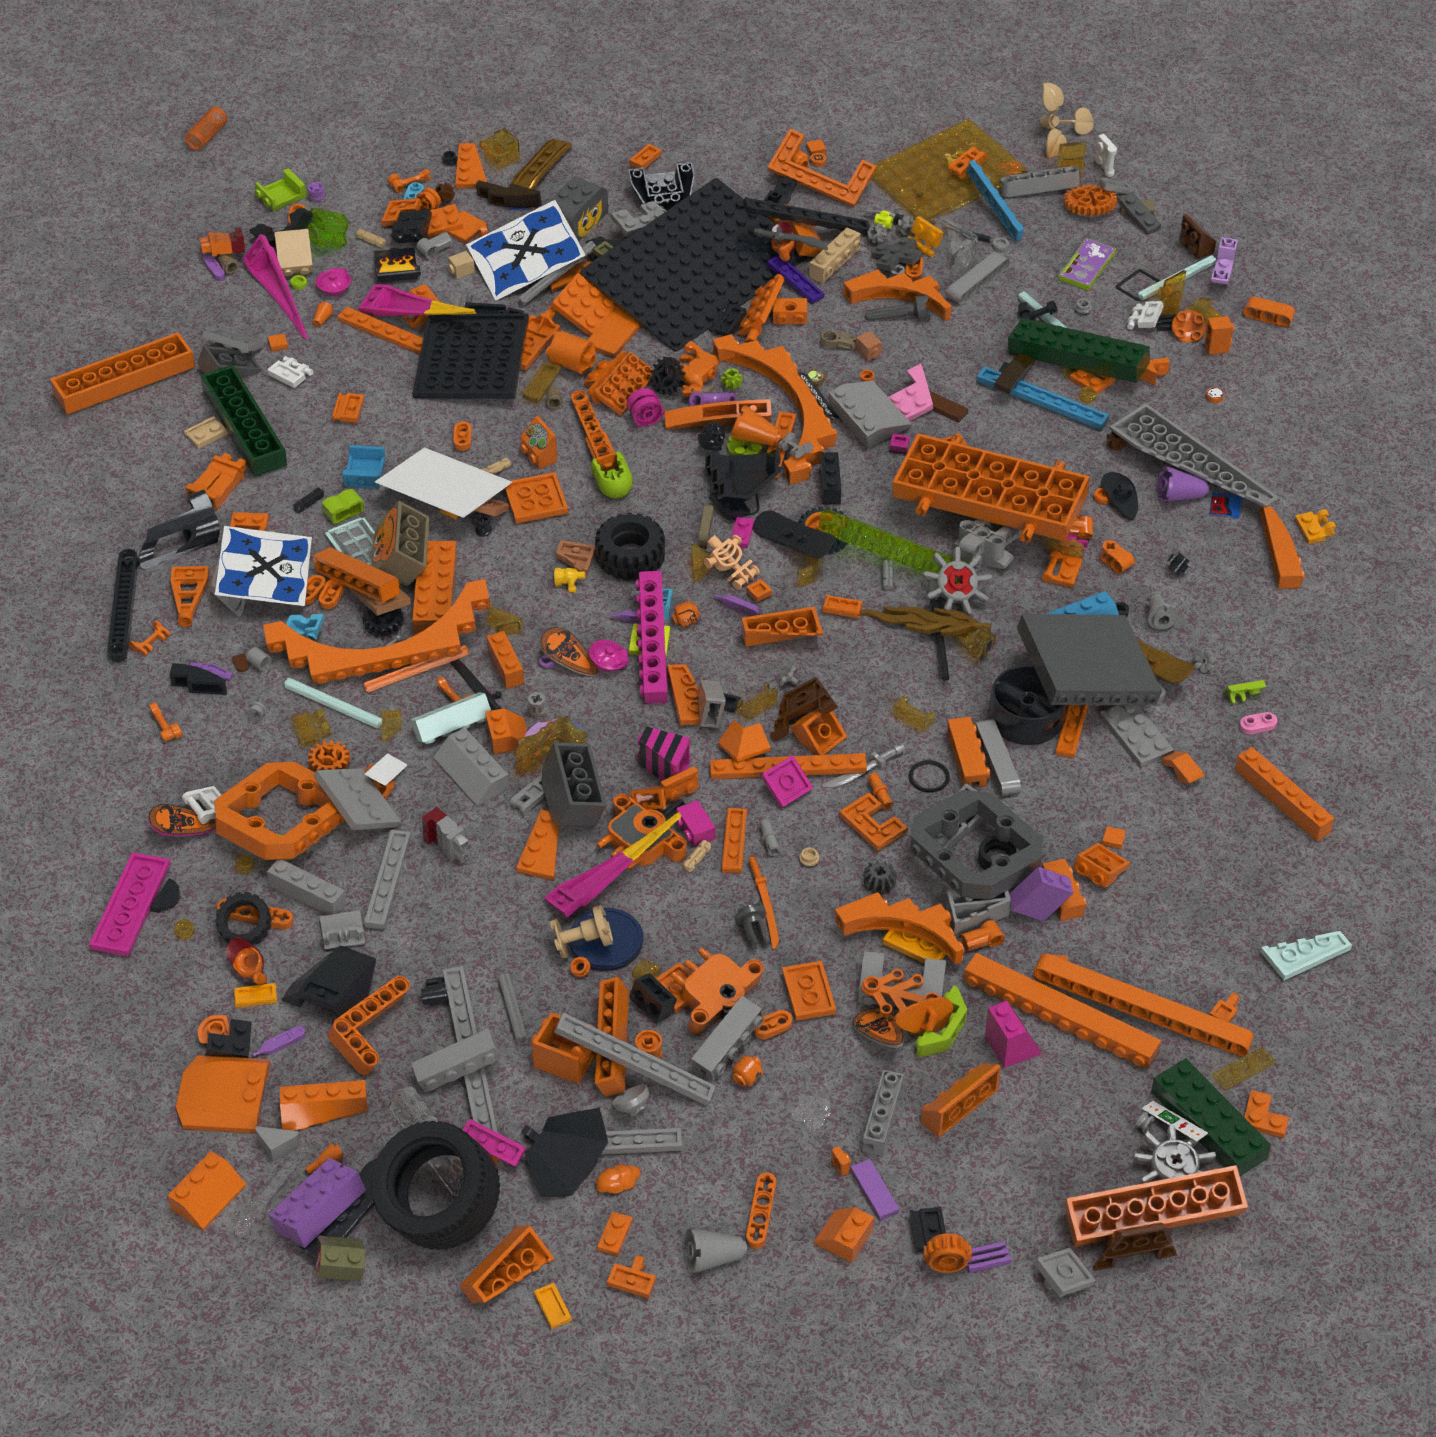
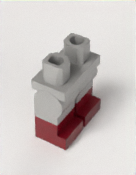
M435 807L422 817L423 840L428 845L434 842L442 849L443 854L450 861L457 859L460 863H463L470 858V852L466 850L469 846V840L465 837V829L462 826L458 827L438 807Z

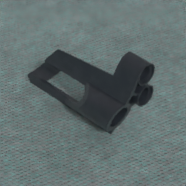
M204 489L187 495L191 506L190 511L148 530L146 540L138 556V565L145 570L218 542L220 535L219 521ZM179 531L183 532L186 541L184 546L154 558L155 546L160 538Z

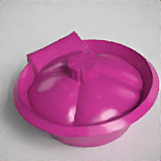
M332 267L330 270L319 274L316 278L317 287L330 296L342 294L351 283V277L347 273V269Z
M598 640L591 644L589 655L593 664L599 670L612 672L628 665V651L623 649L618 643L611 640Z

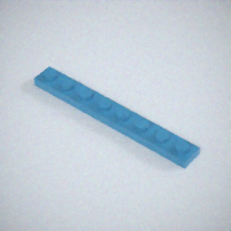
M985 366L977 375V382L994 388V384L1001 375V372ZM1022 380L1010 393V395L1100 430L1109 420V414Z

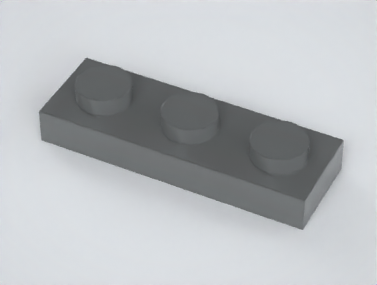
M1134 192L1119 198V204L1147 235L1161 229V223Z

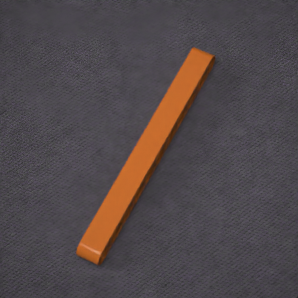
M1041 954L1033 971V975L1043 982L1236 1055L1238 1053L1239 1056H1246L1254 1038L1253 1033L1245 1028L1050 954Z

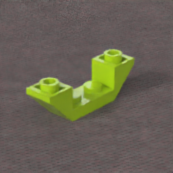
M953 985L950 992L947 991L944 995L953 1003L954 1008L948 1021L949 1025L947 1028L944 1027L940 1035L926 1030L923 1036L918 1037L915 1047L917 1048V1056L920 1058L948 1051L966 1022L967 1007L958 987Z

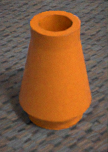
M321 302L317 305L314 319L312 320L313 325L321 327L333 314L331 304Z

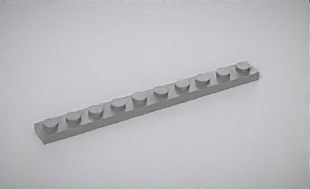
M463 966L443 969L457 1042L477 1034ZM484 1067L473 1073L464 1075L472 1120L497 1132Z

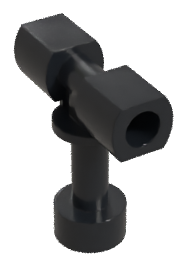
M1054 300L1047 302L1046 307L1035 311L1030 308L1028 302H1022L1018 305L1021 318L1036 321V317L1046 313H1050V315L1056 314L1058 309Z

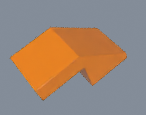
M1176 751L1161 758L1164 766L1174 767L1179 782L1189 784L1204 776L1203 771L1188 753Z

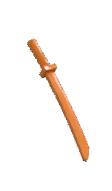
M750 857L748 861L754 873L755 887H758L763 907L767 913L766 920L772 950H775L779 943L771 901L766 888L767 879L762 876L756 858Z

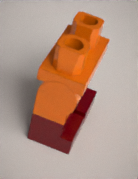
M241 227L234 228V233L223 234L217 232L213 234V232H208L209 237L200 238L202 254L211 253L212 257H215L217 254L245 252L244 236Z

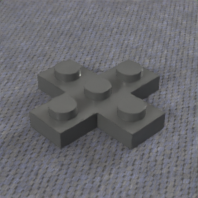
M902 237L894 246L884 243L877 245L871 251V255L873 258L879 259L876 262L877 269L891 271L899 263L914 265L922 257L921 250L914 249L917 246L916 239Z

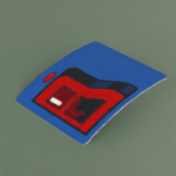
M1212 493L1209 515H1222L1239 519L1242 497L1228 493Z

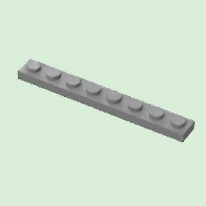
M563 1013L554 1033L706 1106L710 1102L715 1085L568 1014Z

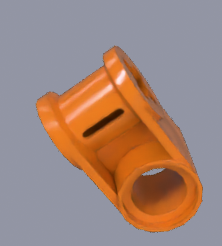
M1107 540L1103 542V552L1100 554V560L1114 572L1121 574L1134 565L1135 559L1130 552L1123 549L1115 541Z

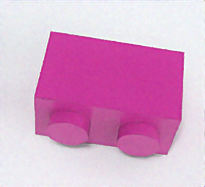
M698 800L676 808V813L680 812L682 815L676 821V825L678 828L683 829L687 842L690 841L696 847L699 846L702 840L709 842L715 839V826Z

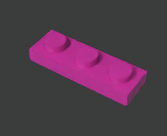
M468 1119L463 1131L482 1145L489 1154L516 1168L527 1149L471 1119Z

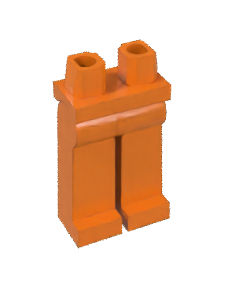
M224 453L221 457L215 455L205 472L193 484L189 483L185 487L186 495L204 489L209 499L213 500V508L217 511L239 484L240 480H243L245 477L246 461L239 458L234 462L232 456Z

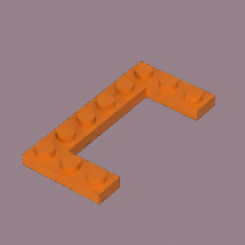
M789 129L769 163L768 171L785 178L797 180V183L855 207L875 173L877 166L861 160L848 185H845L792 162L791 160L805 137L804 134Z

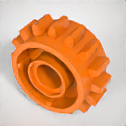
M946 1233L937 1235L927 1242L928 1246H924V1261H926L927 1266H930L937 1272L953 1273L960 1271L968 1265V1261L972 1260V1248L969 1245V1241H965L962 1236Z

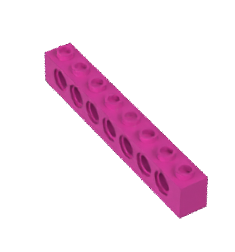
M662 571L639 572V579L636 580V591H640V594H636L637 606L641 605V609H637V619L641 620V624H638V635H642V639H638L639 651L642 650V654H639V666H643V670H639L640 681H644V685H640V696H644L645 703H668Z

